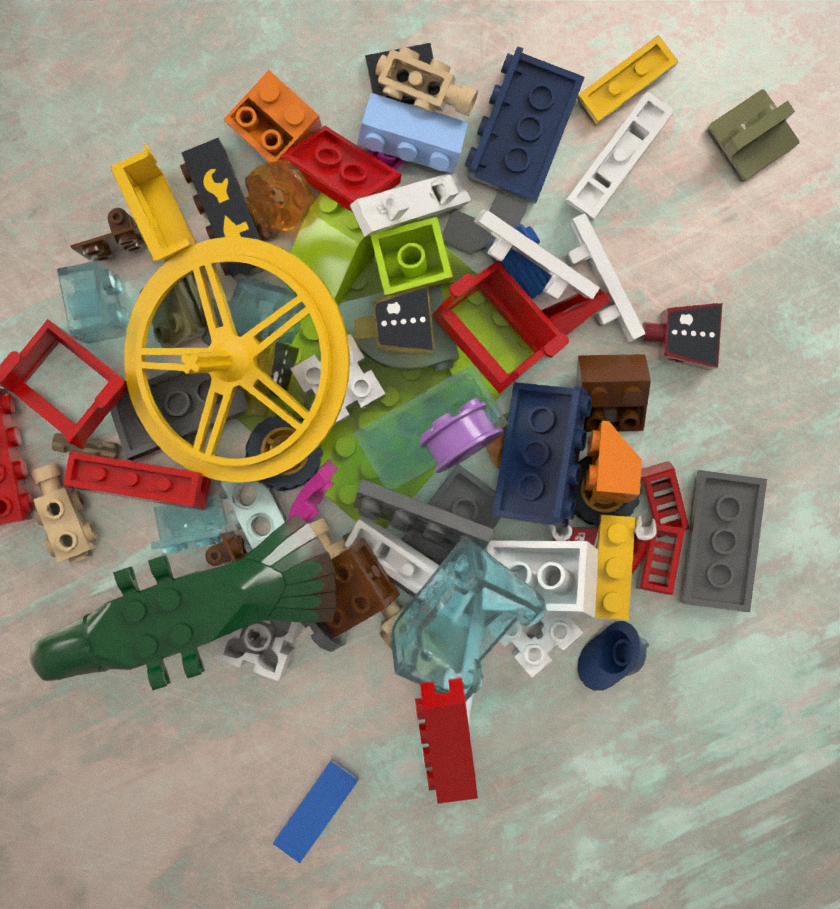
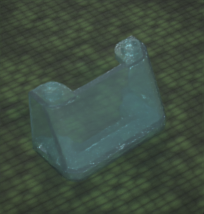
M467 539L461 540L394 622L391 630V646L395 674L419 685L420 683L434 681L435 691L438 693L450 692L448 679L462 678L465 701H467L473 693L479 691L483 684L484 678L480 662L516 621L525 627H531L540 622L547 611L544 598L481 546Z

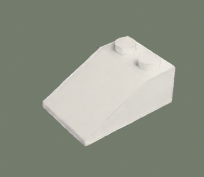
M490 541L487 546L483 609L554 617L595 618L599 550L587 541Z

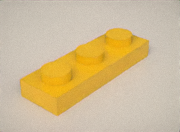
M657 35L578 94L577 99L594 122L598 124L675 67L679 61L662 38Z
M599 515L595 618L629 620L635 517Z

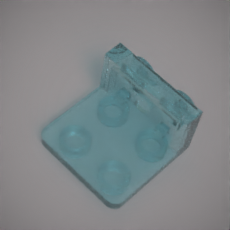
M220 494L208 496L205 511L172 505L153 507L160 541L150 544L152 550L161 548L162 554L188 549V542L195 541L196 548L222 542L220 534L229 532L223 500Z

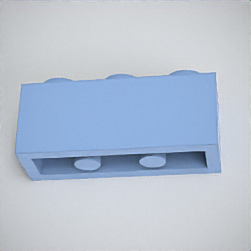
M371 93L362 120L357 145L368 148L371 151L382 152L405 161L415 162L438 171L453 174L461 153L468 122L436 112L429 113L413 105Z

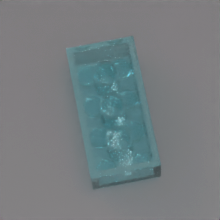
M474 364L353 433L385 488L395 490L438 465L428 448L420 447V435L432 428L431 424L439 417L447 413L454 417L460 413L459 409L469 401L478 398L481 403L486 402L487 408L484 411L496 429L508 424Z

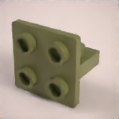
M764 89L759 90L708 126L710 132L743 180L749 179L800 143L786 121L795 113V110L788 100L777 107Z
M191 274L184 277L168 292L153 317L154 336L162 348H175L182 342L202 337L208 330L200 294Z

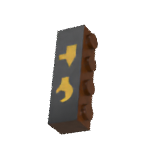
M219 137L181 152L185 161L184 164L180 165L184 178L188 184L194 183L198 193L193 196L195 205L200 215L206 213L210 225L205 227L209 239L245 237L262 240ZM220 263L225 276L231 275L236 282L266 271L263 268L248 263Z

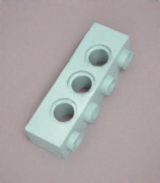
M215 481L223 499L228 498L233 510L229 513L237 530L242 528L248 539L244 542L247 553L252 551L274 530L287 521L273 489L266 488V485L257 481L242 483ZM245 486L252 487L256 492V500L251 505L244 504L240 499V492ZM260 516L266 517L270 521L271 529L267 535H260L254 529V522Z

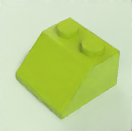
M437 216L370 235L386 298L453 280Z

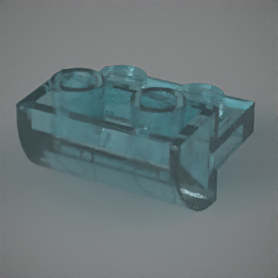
M241 276L229 306L236 331L242 334L247 333L298 295L292 289ZM302 302L258 335L269 337L306 306ZM300 323L276 342L292 344L299 331Z

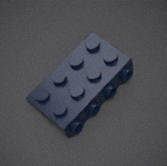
M517 46L514 55L507 53L501 69V73L506 74L502 86L496 84L489 100V104L494 105L490 117L483 116L477 131V135L482 137L478 148L471 147L465 166L470 168L468 173L469 179L536 204L585 77L524 54V48Z
M514 382L492 516L568 528L569 520L574 518L576 511V501L572 499L574 485H578L581 479V465L578 464L580 451L585 449L587 441L586 430H583L585 417L590 416L592 409V398L584 387L575 386L574 388Z

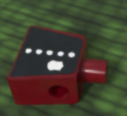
M723 303L667 308L662 312L661 323L643 322L642 327L646 334L641 336L642 342L660 343V359L704 370L716 369L719 363Z

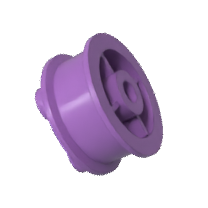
M475 398L459 409L461 412L454 417L447 413L436 419L431 424L433 427L420 435V447H427L438 464L435 468L436 473L446 471L463 462L502 435L503 429H496L484 411L487 408L486 402L481 403L478 398Z

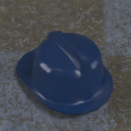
M615 621L582 649L577 668L580 680L586 687L594 691H604L612 687L625 676L633 675L641 670L645 664L647 648L650 644L646 639L638 635L637 630L632 624L626 621Z

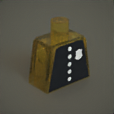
M428 285L373 300L374 316L354 318L356 339L377 337L379 352L435 355Z
M256 336L259 343L266 339L264 337ZM277 340L257 357V366L286 392H288L293 374L291 368L295 366L299 348ZM260 380L258 381L256 387L270 398L282 400ZM237 386V390L248 392L242 386ZM250 394L246 413L267 417L268 407Z

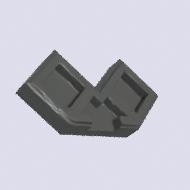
M497 192L489 211L513 227L516 224H520L528 205ZM453 209L442 233L445 244L468 254L483 250L484 246L496 239V237L474 223L476 218L456 209Z

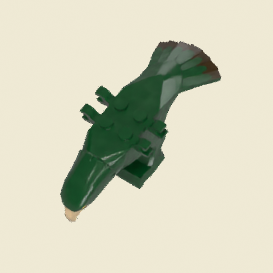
M297 514L274 530L241 560L200 572L195 571L174 578L167 555L148 560L151 573L157 585L140 590L132 566L113 572L116 584L123 596L106 602L94 612L86 614L73 623L34 640L30 646L29 660L32 668L43 681H56L83 674L106 672L110 669L131 670L146 665L148 680L154 691L171 683L163 661L164 658L181 653L187 679L201 675L205 668L197 647L211 643L245 626L261 621L332 622L337 608L333 562L329 552L326 551L319 537H316L309 523Z

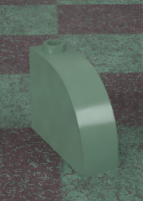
M440 284L427 287L433 350L380 344L376 304L404 294L386 298L384 292L339 304L344 325L358 348L367 357L382 366L403 371L422 370L433 367L434 372L453 368V361L459 360L456 343L431 316L444 302Z

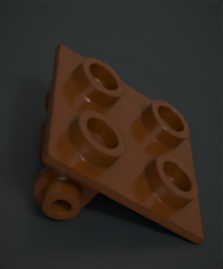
M114 208L107 217L111 233L70 246L71 249L88 260L92 259L93 262H100L110 259L112 253L124 249L125 252H133L142 249L145 241L135 219L124 209Z
M232 530L220 534L223 541L209 547L205 553L206 561L210 565L219 566L231 560L232 562L241 560L247 551L242 536L240 534L235 536Z

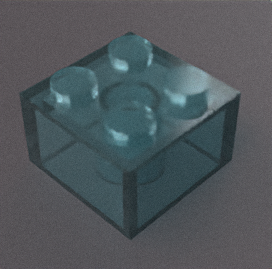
M98 260L57 269L70 337L89 344L126 336L125 327L128 326L129 318L126 308L120 305L118 294H122L123 289L118 274H114L113 270Z

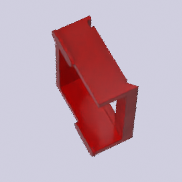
M499 261L494 262L475 277L471 274H466L453 283L448 289L450 296L431 315L499 394L544 355L552 358L569 343L568 337L564 333H560ZM478 290L483 293L534 352L509 375L452 310Z
M48 319L20 353L17 351L10 352L0 364V386L15 394L66 436L65 440L83 450L87 439L128 390L127 381ZM59 342L108 381L96 396L94 403L77 424L26 384Z

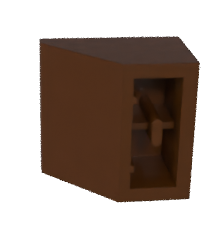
M645 354L578 355L576 386L584 387L592 398L591 413L589 417H585L583 430L592 432V430L598 428L601 421H609L618 432L644 431L651 384Z

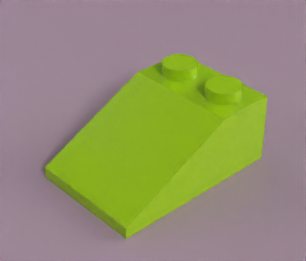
M322 192L307 211L290 253L302 260L320 277L337 305L375 254L371 236L364 237L354 213Z

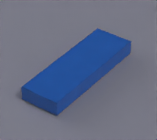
M331 759L275 838L273 845L301 863L354 788L359 778Z

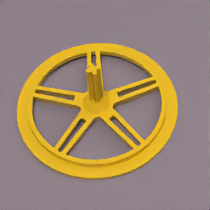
M222 237L203 241L182 250L164 263L150 278L140 293L129 319L124 347V366L128 391L138 418L150 437L169 457L186 469L200 472L203 476L210 479L242 483L270 478L295 467L312 454L324 441L339 416L347 393L350 372V350L346 328L337 303L320 277L307 264L287 250L262 240L245 237ZM242 262L258 266L279 277L298 296L239 337L215 264ZM203 267L206 268L224 325L222 327L218 325ZM194 272L212 343L208 348H146L150 325L159 305L178 282ZM302 302L306 306L304 309L259 343L256 338L258 334ZM308 315H311L316 327L321 350V376L318 391L310 411L257 365V357ZM145 355H183L181 361L185 364L146 362ZM146 369L184 371L186 374L209 373L212 380L194 446L179 436L162 416L151 394ZM260 380L302 416L304 418L303 423L256 387L258 381ZM238 385L242 386L296 429L279 446L257 456L226 458L215 455ZM221 394L224 396L208 441L206 451L204 452L203 449L209 431L212 416L214 413L218 395Z

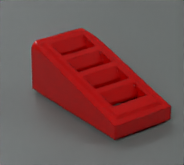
M599 289L593 299L576 294L541 311L560 333L568 335L606 305L610 299L607 293Z
M667 461L642 468L641 486L651 520L655 519V523L661 524V518L677 514L679 519L662 524L685 530L690 529L674 466ZM666 477H667V479H665V480L658 481V482H655V483H651L652 481H656V480H659V479H662V478H666ZM670 488V493L654 497L653 493ZM670 502L675 504L674 506L657 510V506ZM657 534V538L664 537V535Z
M656 523V535L650 539L642 559L636 589L673 595L685 529ZM657 534L675 538L674 543L656 541ZM654 548L672 551L671 556L653 554ZM652 561L669 564L668 569L651 567ZM649 574L665 577L664 583L649 581Z

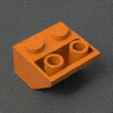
M270 70L263 75L223 119L227 125L272 166L280 163V155L322 127L319 115Z
M601 421L598 428L592 430L591 436L588 437L587 456L592 457V465H589V470L585 472L584 490L590 491L589 500L631 503L640 494L642 459L609 421Z

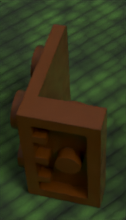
M364 537L332 558L335 569L337 608L333 621L324 623L334 638L386 609L400 595Z

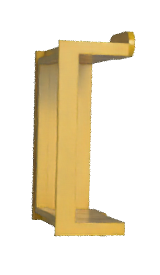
M144 144V151L110 166V169L153 260H163L166 263L174 255L197 243L162 169L157 164L158 161L154 152L148 144Z

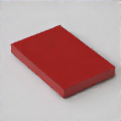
M326 125L280 155V165L352 213L350 205L355 200L391 190L401 183L402 174Z

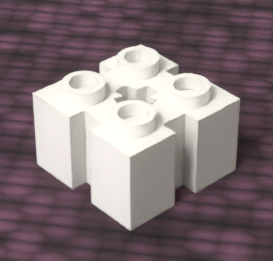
M351 334L347 335L350 350V372L347 393L334 426L351 417L347 409L359 403L361 408L365 409L386 397L372 370L364 374L359 367L366 360ZM313 355L291 368L304 393L307 395L312 392L317 394L321 376V361Z
M497 611L485 622L487 627L505 647L512 641L516 646L512 651L514 658L532 678L552 661L548 654L549 651L556 645L564 651L583 634L570 617ZM531 620L537 623L540 620L542 623L539 626L540 632L535 635L533 633L531 635L527 634L529 631L527 623Z
M261 621L245 626L221 637L214 659L239 668L247 661L254 663V673L279 681L286 674L294 648L288 647L287 643L288 641L292 643L299 636L302 623ZM262 628L267 634V638L261 641L258 639L259 634L255 633V630Z

